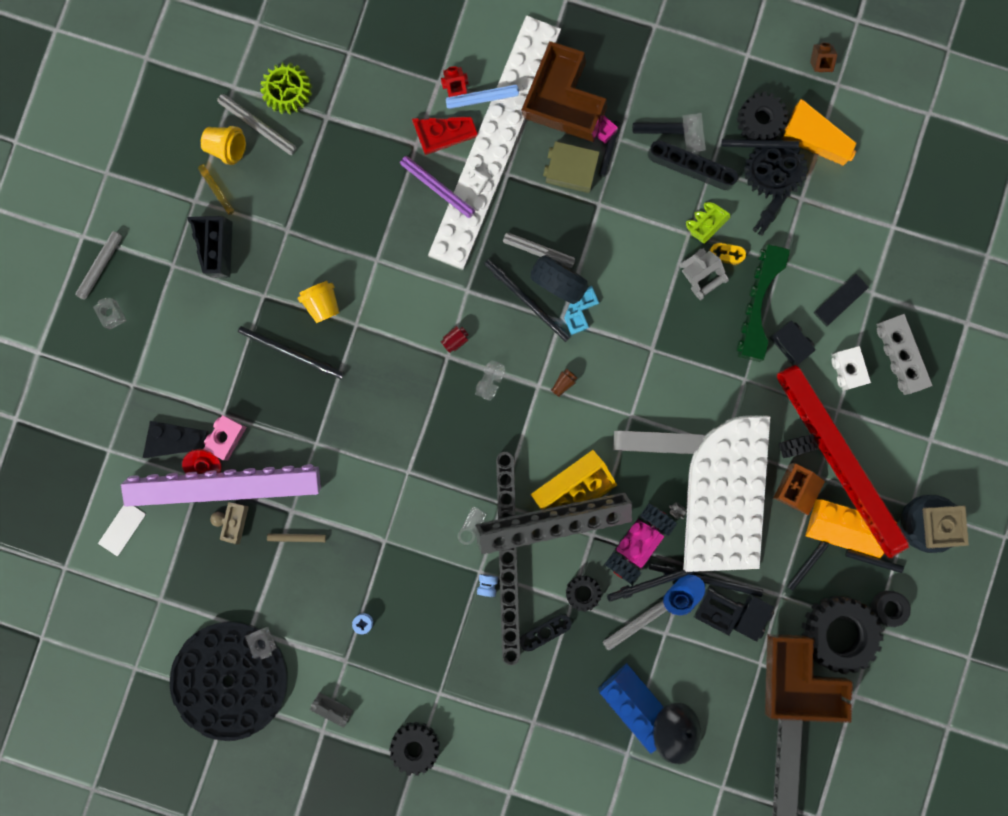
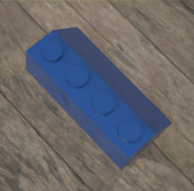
M626 663L598 688V691L649 753L652 754L657 750L653 737L654 723L663 706Z

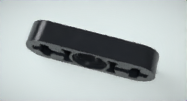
M559 614L524 633L520 638L521 648L528 652L533 651L567 632L571 628L570 618L565 614ZM560 618L568 621L565 628L559 626L556 628L558 632L554 633L550 623L553 622L554 626L559 624ZM543 627H548L551 630V635L548 638H543L540 635V630ZM537 632V636L539 640H541V642L537 643L536 639L532 641L531 647H529L528 645L524 646L523 643H525V638L528 637L529 639H532L535 637L533 633Z

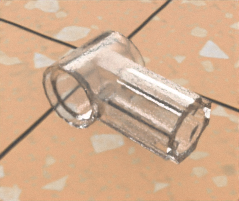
M471 508L458 533V540L462 544L470 545L475 541V524L483 523L487 514L477 508ZM464 531L472 533V539L469 542H464L461 538Z

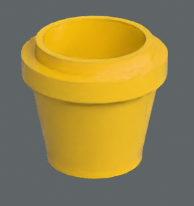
M207 127L203 131L201 136L202 150L221 159L223 163L234 165L244 154L246 140L243 131L239 127Z
M324 281L299 293V303L304 305L316 323L340 313L333 290L335 288L333 282L328 283V281Z

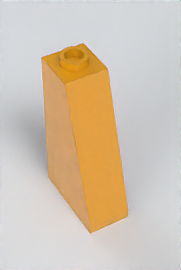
M800 99L793 110L781 139L785 141H799L800 148L843 166L848 161H852L856 150H854L856 142L809 104Z

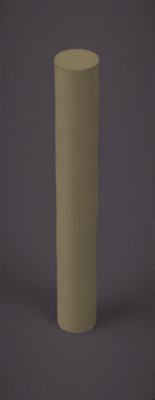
M268 534L267 541L326 542V535Z

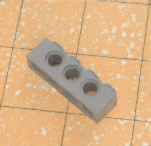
M905 314L876 324L878 327L877 334L885 345L884 352L889 356L892 363L891 370L898 378L899 390L904 395L933 386ZM893 333L897 334L898 342L893 340ZM900 351L905 353L904 360L900 358ZM907 369L912 371L911 378L907 376Z

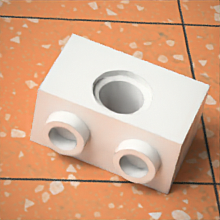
M860 346L832 354V366L837 370V382L843 391L871 383ZM847 364L853 369L851 374L846 371Z

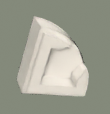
M472 168L470 172V185L473 191L479 195L489 178Z

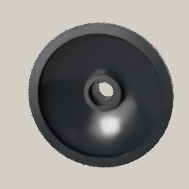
M668 704L661 709L656 717L653 729L654 743L658 753L664 760L672 764H684L690 761L698 751L701 741L700 723L695 712L686 704Z

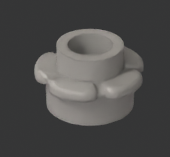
M677 502L673 506H669L671 509L670 514L677 520L685 518L687 511Z

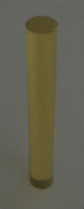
M200 165L198 167L199 172L227 214H233L235 212L205 165Z

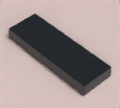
M855 274L825 301L814 314L827 327L869 288L868 285Z

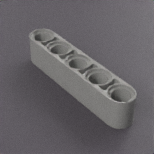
M614 431L613 450L694 454L699 449L706 435Z

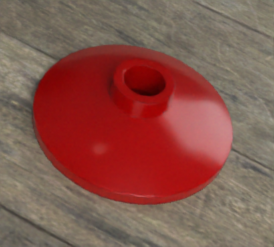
M192 450L185 455L182 461V468L185 474L188 472L205 474L207 471H217V473H220L222 469L219 458L208 450Z

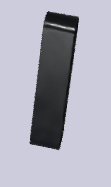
M657 140L653 142L648 151V158L652 162L722 190L731 189L738 180V174L735 170L664 141ZM653 149H660L662 151V154H655L653 152ZM671 156H677L679 158V161L674 162L671 159ZM689 162L695 163L696 166H697V168H696V169L690 168L689 165H688V163H689ZM711 169L714 172V176H709L706 170ZM724 176L730 177L732 183L725 182Z

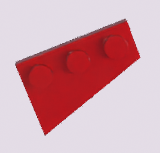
M471 117L429 118L421 120L419 118H412L425 155L478 136Z

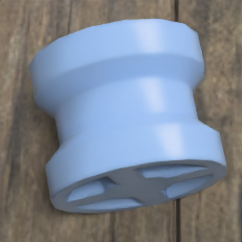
M367 613L359 614L352 622L353 630L358 634L368 633L373 627L372 617Z

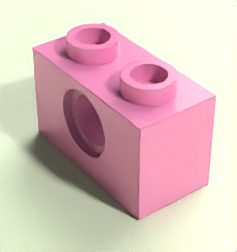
M222 415L221 418L219 417L215 421L213 426L215 429L212 434L206 437L204 450H208L216 457L228 461L247 427ZM223 432L227 434L225 442L220 440V435Z

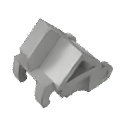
M704 248L679 264L680 268H684L682 272L692 285L691 290L700 301L720 284L729 281L721 259L711 251L706 252ZM716 272L719 277L700 289L698 283L708 275Z

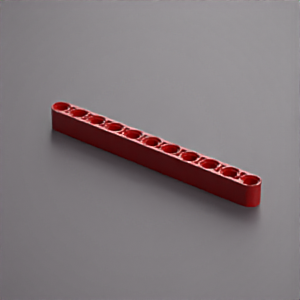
M793 365L777 373L779 384L810 434L814 435L816 444L884 554L892 558L908 549L909 545L905 536L801 369L797 365Z

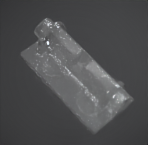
M702 113L684 115L683 125L686 151L698 155L700 151L706 150Z
M490 361L484 368L485 374L482 380L476 386L477 392L475 395L483 397V399L488 401L494 398L498 386L493 384V381L501 382L505 373V366L497 361Z

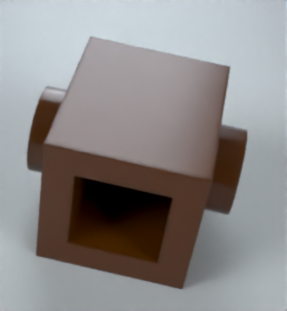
M827 42L814 44L810 61L814 71L834 72L837 52L834 46Z

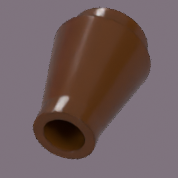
M566 368L564 372L561 371L551 391L560 397L565 391L576 384L575 381L578 377Z

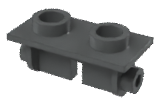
M320 692L310 708L314 713L343 728L353 712L352 709Z

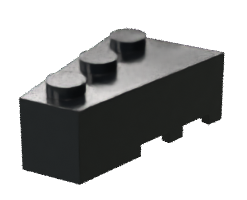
M224 216L187 217L188 222L191 224L193 240L196 242L202 273L212 278H230L233 222Z

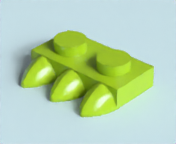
M710 202L704 203V209L707 213L695 212V218L698 222L686 221V227L691 235L704 244L731 218L730 213Z

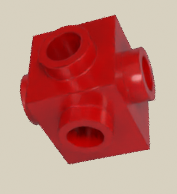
M451 66L447 70H443L444 77L441 78L443 90L447 89L448 97L467 94L466 85L469 84L467 73H463L462 68L457 66Z

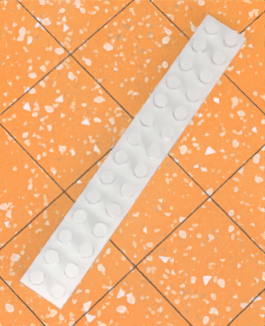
M529 16L525 17L497 88L518 85L519 96L491 101L454 191V194L474 208L475 213L471 218H467L449 203L428 254L429 257L464 270L525 121L521 109L549 41L557 42L561 32L560 28ZM472 168L489 178L479 195L473 191L470 185V172Z

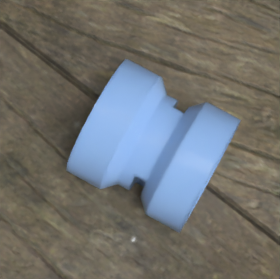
M479 574L480 586L477 588V594L496 597L495 585L498 582V577Z

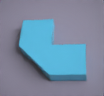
M592 286L587 288L579 302L575 304L570 303L564 320L571 335L589 328L582 311L599 304Z

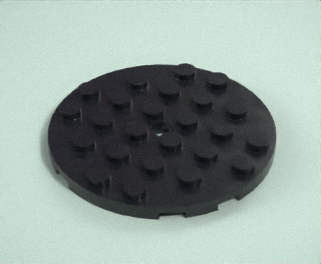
M235 621L215 623L193 634L175 656L169 680L171 698L182 720L190 728L200 732L202 736L219 741L244 739L266 727L282 707L288 688L287 665L278 645L261 629L247 623ZM228 675L235 680L232 686H228L224 682L225 677Z

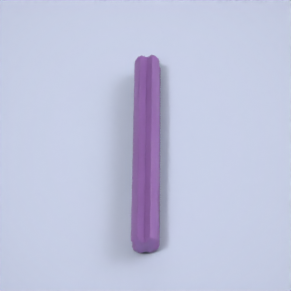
M403 157L400 164L467 218H471L474 215V208L409 157Z

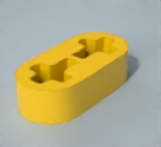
M716 243L709 249L715 255L716 253L713 251L719 248L720 252L725 253L719 255L722 263L738 265L746 257L745 250L740 246ZM738 251V255H741V257L735 260V256L729 254H734Z

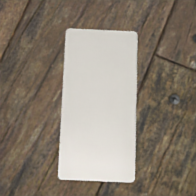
M123 505L98 544L118 556L146 514L134 506L124 507Z

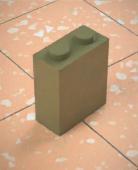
M555 141L554 148L550 147L547 157L551 159L550 164L545 165L543 176L546 177V183L589 193L599 152Z

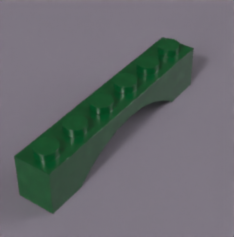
M767 244L759 252L758 260H760V264L754 272L756 281L749 293V296L752 298L745 310L747 319L741 327L743 336L742 340L738 341L736 348L740 358L761 362L765 359L768 339L764 333L761 321L762 300L771 281L786 268L790 249Z

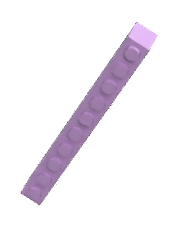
M308 464L303 465L302 468H294V466H285L282 469L266 467L263 470L256 471L255 468L244 469L240 472L230 469L224 471V473H217V471H207L205 474L188 472L185 475L170 473L160 477L158 474H152L144 478L134 475L127 477L121 484L125 507L316 495L321 490L319 467H313V465Z

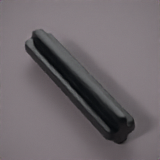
M634 122L632 132L634 134H687L688 124Z

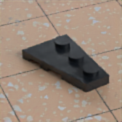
M150 421L143 458L186 453L197 449L204 450V441L208 436V431Z

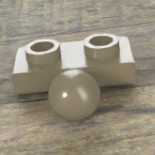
M228 502L226 514L217 511L211 515L210 521L212 525L216 527L223 525L220 540L240 544L249 506Z

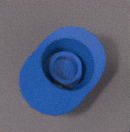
M687 575L680 578L664 595V607L674 615H687L705 595L704 582L695 575Z

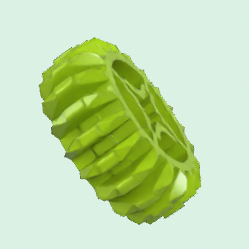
M282 62L279 68L277 65H274L275 70L273 71L268 68L269 75L263 74L266 81H261L263 88L260 91L264 94L263 100L267 101V106L272 107L275 112L279 110L281 114H284L286 110L291 115V110L294 109L298 113L297 107L304 108L303 102L309 103L307 96L312 95L309 90L312 88L311 83H309V76H305L306 72L300 70L298 65L293 68L292 63H289L286 67L285 63ZM292 77L300 81V87L293 84ZM272 90L280 93V100L273 97Z

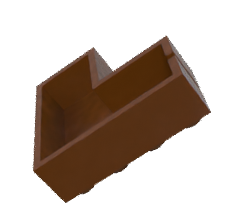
M549 41L521 111L526 120L594 142L600 128L599 123H602L607 110L606 98L576 89L586 64L585 52Z
M767 634L765 714L770 719L851 723L852 704L842 699V697L852 700V681L845 677L812 676L813 639L807 636Z

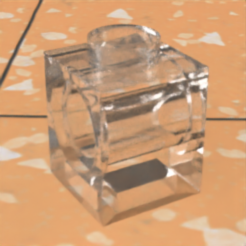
M104 298L98 301L97 305L93 306L101 324L107 329H112L127 321L120 306L114 299ZM112 308V314L107 317V310Z
M268 626L245 636L253 658L260 656L261 659L271 656V651L276 649ZM259 639L265 641V649H261L258 646L257 642Z

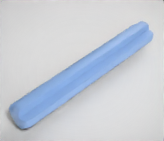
M518 85L447 97L446 105L447 108L451 109L519 96Z

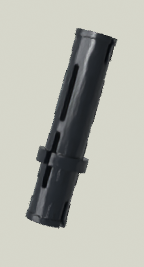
M786 193L783 194V199L776 195L775 200L772 199L767 209L762 211L760 214L761 218L753 227L755 233L761 227L758 235H764L769 224L774 222L775 215L788 197Z

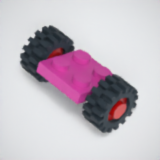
M650 503L643 510L640 517L651 525L648 526L637 519L615 549L626 557L625 560L613 552L604 564L614 571L613 573L631 585H634L641 575V572L631 565L632 562L642 568L664 538L656 529L669 536L677 525L673 519Z

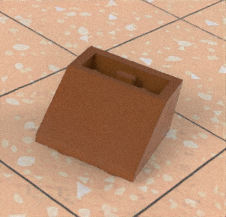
M796 463L789 464L773 498L809 516L825 481L814 472Z

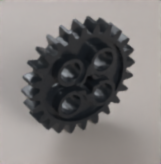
M755 148V154L750 153L749 159H746L744 172L747 185H752V191L758 189V196L765 193L766 199L769 195H772L773 200H775L776 195L783 199L784 193L791 196V190L797 192L798 186L802 187L803 181L806 180L808 167H806L807 160H804V154H800V149L761 148L759 150Z

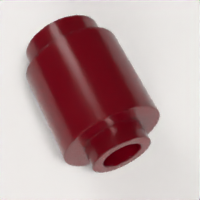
M456 326L443 336L444 339L440 342L449 353L455 352L469 341L467 339L469 334L463 327L458 328Z

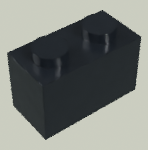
M791 320L769 338L792 365H798L816 349L813 347V341L803 335L801 327Z
M749 594L733 629L757 642L765 633L764 627L767 621H770L774 615V606Z

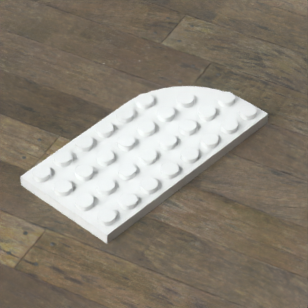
M740 416L729 419L716 429L713 428L703 438L704 441L699 449L695 451L690 465L684 552V570L686 572L760 568L770 426L769 416Z

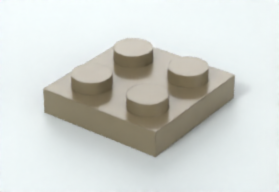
M965 506L923 508L926 548L969 546Z

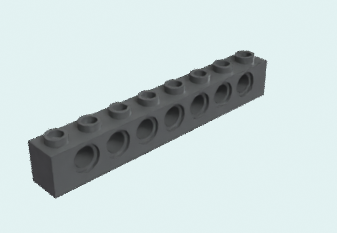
M624 492L475 524L477 544L482 555L632 522V503Z

